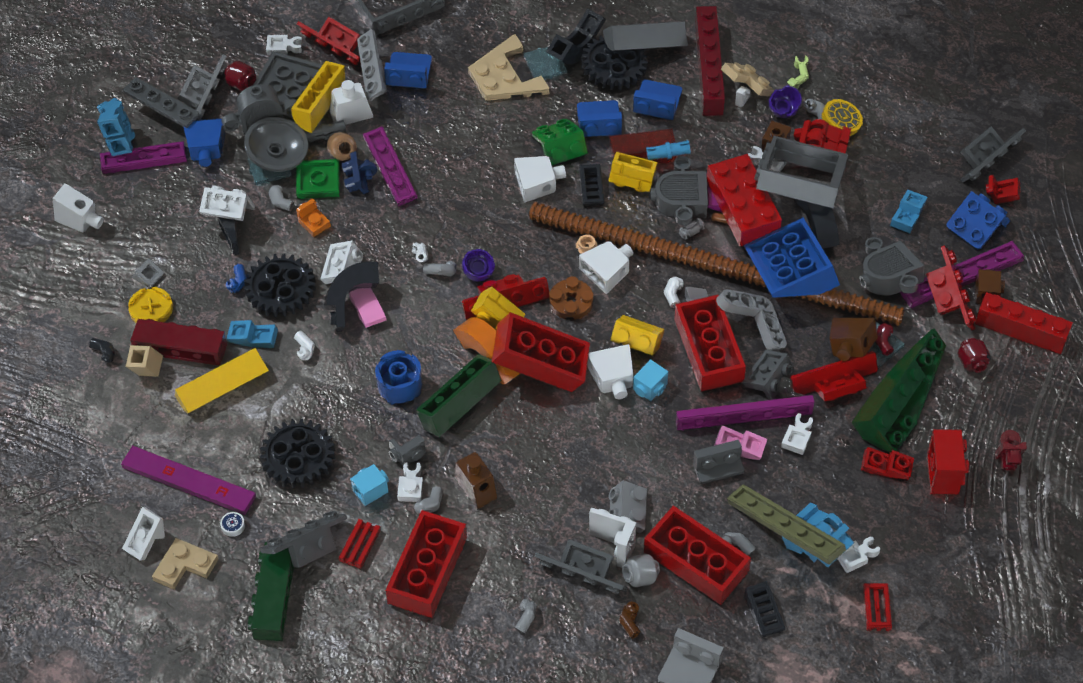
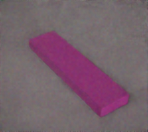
M383 127L364 133L363 138L397 206L417 199V194Z
M184 141L133 148L131 153L112 156L110 152L100 153L102 174L187 162Z

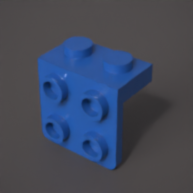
M393 52L390 63L385 62L386 85L427 88L432 63L431 55Z
M643 80L640 90H635L633 112L674 120L682 94V87Z
M616 100L580 102L577 104L579 128L583 130L584 137L622 135V113L619 112Z
M971 191L946 225L973 247L981 249L998 226L1001 224L1006 227L1010 219L1006 216L1008 212L999 205L996 207L989 204L991 200L982 193L977 195Z

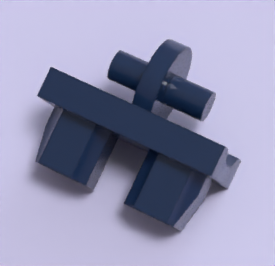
M355 151L350 153L351 160L342 163L345 175H353L344 180L345 187L349 192L360 190L362 194H366L369 192L367 179H372V176L377 173V165L368 159L364 160V162L359 160Z

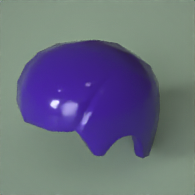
M786 85L779 90L776 89L769 98V109L776 117L784 119L796 115L802 104L801 93L797 88Z
M475 249L468 251L464 256L462 269L469 280L482 282L492 275L495 263L493 257L487 251Z

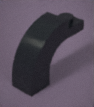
M587 8L574 31L566 38L556 34L546 52L567 65L579 62L583 54V48H586L587 43L592 44L593 38L598 40L596 36L606 19Z
M794 199V202L803 208L810 229L822 249L840 245L837 224L832 208Z
M361 262L351 265L339 273L332 282L325 296L324 310H333V312L329 313V324L333 325V332H342L345 328L346 295L355 289L376 288L379 284L378 262Z

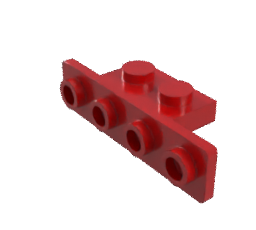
M330 17L327 18L319 32L299 21L296 25L301 28L300 33L304 36L317 38L315 41L325 48L329 45L332 47V52L340 57L342 54L346 55L347 60L356 66L358 63L361 64L360 57L353 53L358 45L357 39L361 36L360 34Z
M945 245L941 246L946 266L926 273L938 313L944 315L961 308L966 326L971 331L975 330L974 322L977 319L973 309H969L967 303L970 302L966 289L963 290L961 282H964L963 276L959 269L956 270L954 264L957 262L956 255L953 250L950 251Z
M519 274L507 275L504 279L486 281L483 285L477 286L479 295L482 291L493 287L516 307L547 299L550 293L546 277L524 282ZM479 295L462 300L466 320L477 317L471 310L477 302Z
M871 351L863 357H851L847 361L841 360L792 375V394L798 397L816 391L825 402L867 389L866 380L863 376L878 371L876 353Z

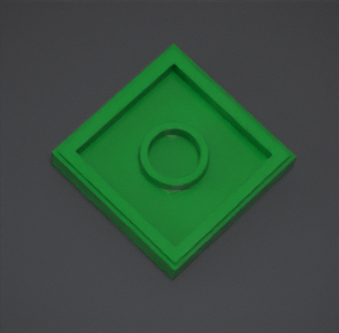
M339 160L303 161L298 165L296 169L297 199L340 197Z

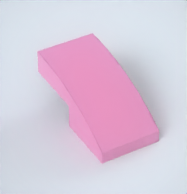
M360 288L349 293L350 300L357 309L358 316L366 328L386 321V316L371 288Z
M723 425L721 426L714 446L739 439L742 446L741 457L755 460L761 459L767 442L766 438L747 430L742 434Z

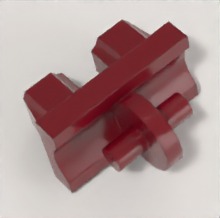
M1006 430L1000 436L1001 445L995 451V459H1001V470H1016L1017 465L1022 463L1021 455L1027 449V442L1021 443L1020 435L1016 431Z

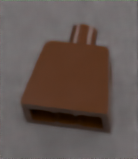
M875 318L832 319L830 331L832 354L842 361H847L850 357L865 356L878 338Z
M473 452L456 462L454 477L476 509L497 499L493 475L478 453Z

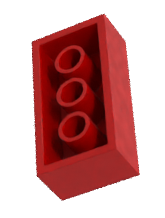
M748 154L708 165L707 183L739 247L780 229L782 218L769 193L756 189L758 181L754 180L757 170Z
M719 295L675 304L674 320L701 392L740 383L745 379L746 365L726 313L716 302V298Z
M510 312L497 325L492 363L573 392L585 382L590 343Z
M674 505L644 538V553L651 555L654 560L720 605L743 580L750 569L751 557Z
M421 510L385 590L387 604L433 618L467 540L465 523Z

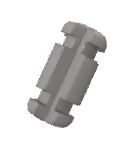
M700 218L696 219L697 221H692L689 225H685L684 229L683 227L679 229V235L684 240L688 239L687 236L691 237L699 233V230L705 229V224Z

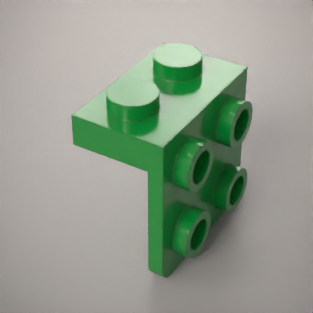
M568 119L558 120L556 124L550 126L542 125L537 127V130L532 131V137L542 144L544 156L549 157L551 165L588 154L583 130Z

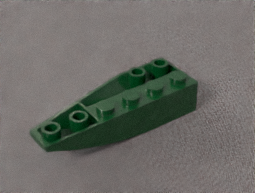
M931 329L897 362L875 388L851 422L863 440L888 453H891L892 450L898 452L917 424L945 351L946 344L935 329Z

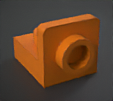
M314 199L302 203L296 209L298 222L313 238L331 227L330 221L317 209Z

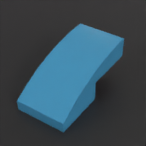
M907 190L891 220L890 226L911 233L928 197Z
M252 320L231 321L226 340L242 346L274 348L278 328L276 325H254Z

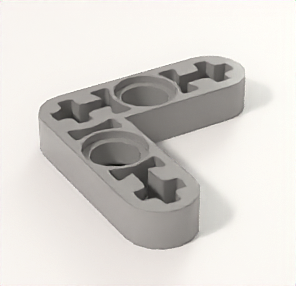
M729 289L723 290L716 298V302L722 310L755 318L767 350L781 352L786 347L785 336L769 299L764 296Z

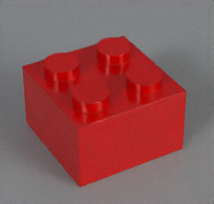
M933 429L927 451L930 494H959L961 485H965V473L969 472V461L964 457V453L967 451V441L962 438V430Z

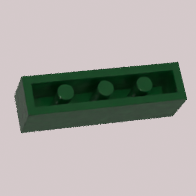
M478 354L416 409L424 430L440 437L502 380L496 364L492 363L491 359Z
M288 548L276 554L259 552L258 563L261 565L260 572H256L255 575L257 593L252 595L251 607L254 608L253 616L249 615L248 630H251L254 640L283 641L294 571Z

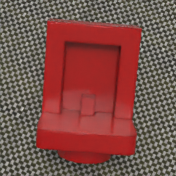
M990 175L989 184H986L988 197L991 196L995 204L1020 200V181L1018 178L997 182L994 175Z

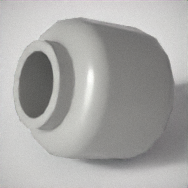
M640 554L630 556L622 567V573L627 583L633 587L653 584L656 581L657 575L660 573V566L651 555Z

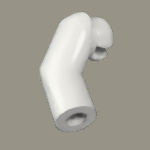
M678 277L670 278L664 289V295L671 308H675V304L681 303L676 292L681 290L684 282Z

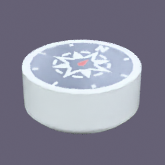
M237 512L225 514L220 521L223 533L230 537L240 535L245 529L244 519Z

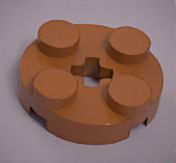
M573 276L568 277L566 280L555 284L550 290V308L555 315L563 319H567V317H574V320L583 318L592 309L593 292L583 281ZM568 297H575V300H576V301H575V302H573L572 300L567 301V298H568Z

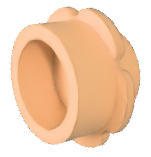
M591 235L581 236L576 243V248L581 254L597 247V242Z

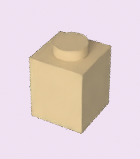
M130 345L126 367L138 376L159 377L163 355L151 346Z

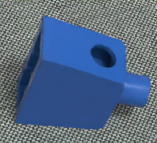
M222 119L194 121L188 128L184 127L191 160H199L200 166H210L211 159H218L222 156L226 135L221 122Z

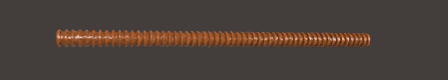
M534 202L530 208L529 218L531 221L536 219L538 223L542 221L543 224L555 225L556 228L561 227L563 230L567 228L569 232L574 230L576 234L580 232L581 235H591L595 239L599 238L600 241L604 239L606 242L612 241L614 245L619 243L621 247L627 244L632 250L638 249V252L643 250L645 254L650 252L652 256L657 254L659 258L663 256L666 260L670 258V261L677 260V263L690 264V267L695 265L697 269L701 267L704 271L708 269L711 273L715 271L718 275L722 273L723 276L729 275V278L735 277L736 280L742 279V282L749 281V284L755 283L756 286L760 284L763 288L766 287L755 265L751 266L750 263L744 264V261L738 262L737 259L731 260L730 257L726 259L723 255L719 257L716 253L712 255L709 251L705 253V250L698 251V248L692 249V246L685 247V244L679 245L678 242L674 244L671 240L667 242L664 238L662 240L659 237L653 238V235L640 234V231L635 233L633 229L628 231L626 227L622 229L619 225L617 227L614 224L608 225V222L602 223L601 220L596 221L595 218L590 220L588 216L583 218L581 214L577 216L576 213L570 214V211L564 212L563 209L558 210L556 207L552 209L549 205L545 207L543 203L539 205L538 202ZM833 288L820 295L802 296V299L808 298V301L815 300V303L822 302V305L828 304V307L833 305L835 309L840 307L842 311L846 309L849 313L853 311L856 315L860 313L863 317L865 315L869 316L868 318L874 317L876 321L881 319L883 323L886 321L890 325L895 323L897 327L901 325L905 312L904 307L899 309L897 305L892 307L890 303L885 305L883 301L878 303L876 299L871 301L869 297L865 299L862 295L858 297L855 293L851 295L848 291L846 293L843 290L837 291V288Z

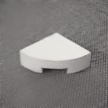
M741 86L736 91L735 106L742 108L751 96L750 89Z

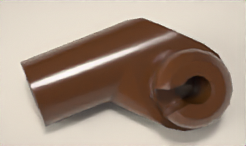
M633 601L624 605L619 618L620 624L631 639L636 638L641 633L634 623L639 606Z

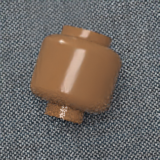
M338 132L330 136L327 149L330 155L337 160L346 161L351 159L350 153L356 151L357 145L353 137L347 133Z

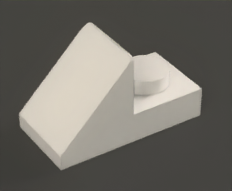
M142 507L122 549L139 560H145L155 539H163L165 537L163 518L146 507Z

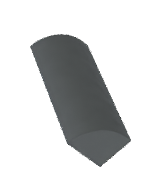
M685 22L616 25L603 30L605 43L612 51L688 46Z

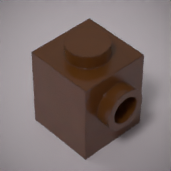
M771 121L762 138V152H764L766 144L771 143L773 136L790 139L791 127Z
M990 269L978 270L975 281V304L982 303L986 292L999 296L1004 293L1005 281L1001 280V271Z

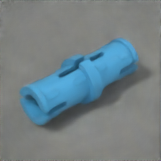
M688 140L671 144L665 142V145L646 147L648 160L666 157L667 159H672V156L691 154Z

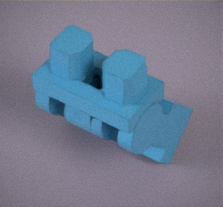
M113 98L109 102L104 101L97 106L100 114L97 123L103 137L106 138L105 141L111 155L117 156L131 153L133 150L131 140L134 139L135 133L131 128L126 112L123 111L122 102L117 98Z
M810 502L796 515L845 544L846 550L854 544L853 540L846 533L849 527L845 523L843 524L835 514H827L820 511L817 505ZM782 537L787 549L800 554L804 552L806 555L810 556L809 558L813 562H815L818 559L826 567L830 566L824 561L820 560L819 558L800 548L796 544Z

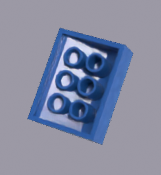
M804 217L744 245L772 298L820 295L840 285L833 265Z

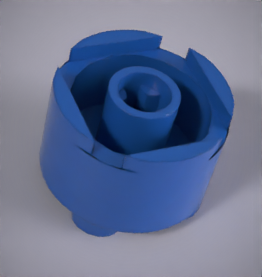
M401 350L384 354L375 368L377 388L380 395L389 404L405 403L419 397L422 389V373L417 357L413 354L412 356L406 354L405 351Z

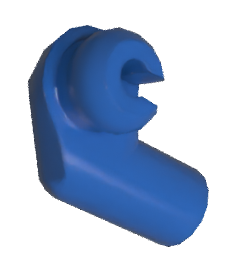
M237 264L233 267L235 278H230L231 282H226V288L231 293L239 292L245 285L244 280L247 277L244 265Z

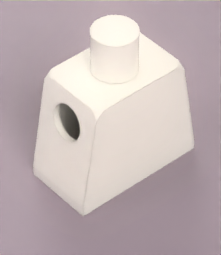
M346 80L342 83V87L332 90L330 114L334 123L344 120L345 125L373 118L361 83H353L350 80Z
M547 156L514 158L515 175L524 203L554 193L556 191V180L566 178L564 165L552 167Z
M64 183L52 198L56 222L80 232H85L89 226L99 229L103 224L104 218L95 214L94 201Z
M605 242L579 255V269L607 294L628 274V258L633 255V250L627 244L618 249L611 242Z
M629 344L590 352L588 354L587 366L602 393L613 392L615 399L625 398L628 395L626 388L633 386V369Z

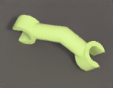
M806 55L804 62H800L798 57H795L794 66L799 69L800 75L795 79L790 78L787 81L790 86L797 88V90L802 83L809 79L807 70L808 57Z

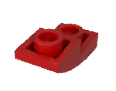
M867 447L864 451L860 470L889 478L910 479L914 458L894 450L887 454Z

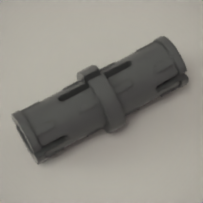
M344 120L326 125L322 123L312 133L303 130L308 142L323 138L327 140L334 133L338 132L347 133Z

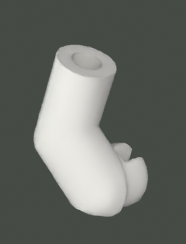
M415 242L412 253L416 254L418 262L424 263L428 260L427 247L424 243L419 244Z
M299 331L294 336V339L301 345L300 351H297V356L301 360H309L313 355L315 344L303 331Z

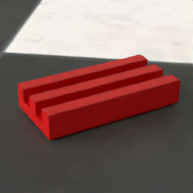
M358 519L339 556V561L361 569L381 531V527L379 525L372 526V523H364L362 519ZM361 529H363V531H362V533H361V535H360V537H359V539H358V541H357V543H356V545H355V547H354L352 553L350 554L349 558H347V556L349 555V553H350V551H351V549H352V547H353V545H354V543H355V541H356V539H357V537H358V535H359ZM368 532H372L358 561H355Z
M864 583L866 631H871L872 628L876 629V631H881V629L891 631L892 621L888 583ZM869 589H873L875 622H872ZM878 589L883 590L885 622H881Z

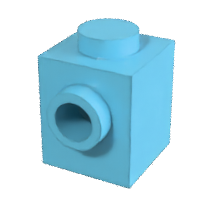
M651 359L633 377V390L637 395L645 397L649 401H652L656 395L660 396L668 384V371Z
M374 464L368 468L361 469L355 476L350 478L352 490L364 506L388 493L387 482H389L386 473L383 470L379 471Z

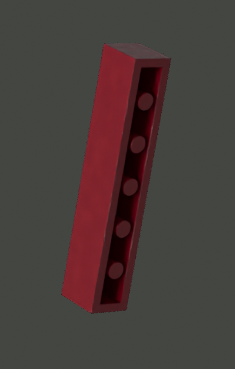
M697 6L695 28L702 116L723 115L725 96L721 70L717 6Z

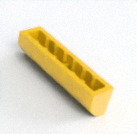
M325 61L292 106V117L300 128L309 133L314 131L330 108L332 90L342 87L341 85L345 81V65Z
M254 348L175 389V397L183 410L188 414L263 375L269 370L257 349Z

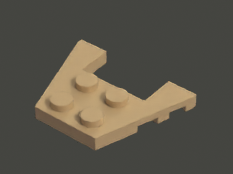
M516 34L468 67V73L485 101L512 98L511 95L523 94L524 97L532 96V93L542 92V95L550 94V89L542 75L521 82L509 63L508 57L523 52V45Z

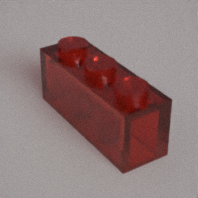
M673 129L610 136L612 162L616 152L648 160L646 147L665 145V142L670 144L676 143ZM672 156V159H667L666 157L651 161L658 162V164L674 162L676 156Z

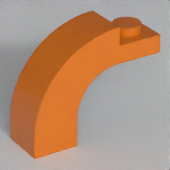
M474 317L469 318L453 330L464 349H474L482 356L492 360L496 330L482 319ZM496 364L502 385L507 384L520 374Z

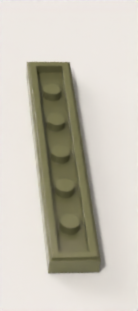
M744 484L727 497L728 504L828 565L846 551L845 544Z

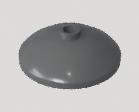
M269 117L255 122L248 129L245 135L244 148L249 159L260 168L268 171L283 172L291 170L303 162L308 151V140L304 131L294 122L284 118Z

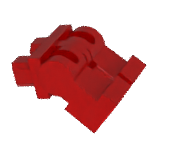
M816 119L812 122L811 120L804 121L803 128L795 129L794 139L801 143L846 154L851 128L843 126L840 129L829 125L827 121L822 119Z

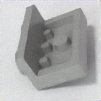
M623 480L610 490L609 513L619 517L625 516L636 522V532L641 533L645 530L647 489Z

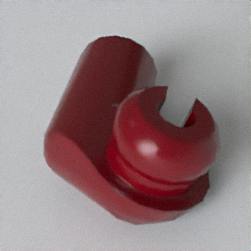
M886 323L881 324L877 328L878 338L875 341L884 356H888L894 351L887 341L888 337L891 336L890 333H893V327Z

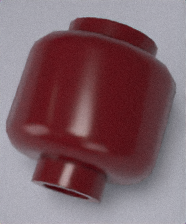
M235 61L227 66L225 79L228 85L243 91L254 85L256 74L253 67L241 61Z
M975 338L963 341L957 352L964 369L969 372L979 373L984 371L991 360L985 343Z

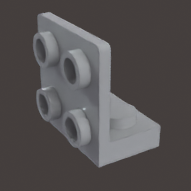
M678 628L674 635L673 648L658 676V682L711 683L722 662L724 647Z

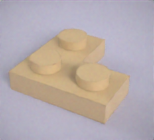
M725 63L721 68L734 82L746 83L759 96L770 97L774 92V89L769 86L770 82L764 77L755 73L756 69L749 64Z
M175 538L152 575L153 581L175 589L186 570L207 579L219 560L218 555Z

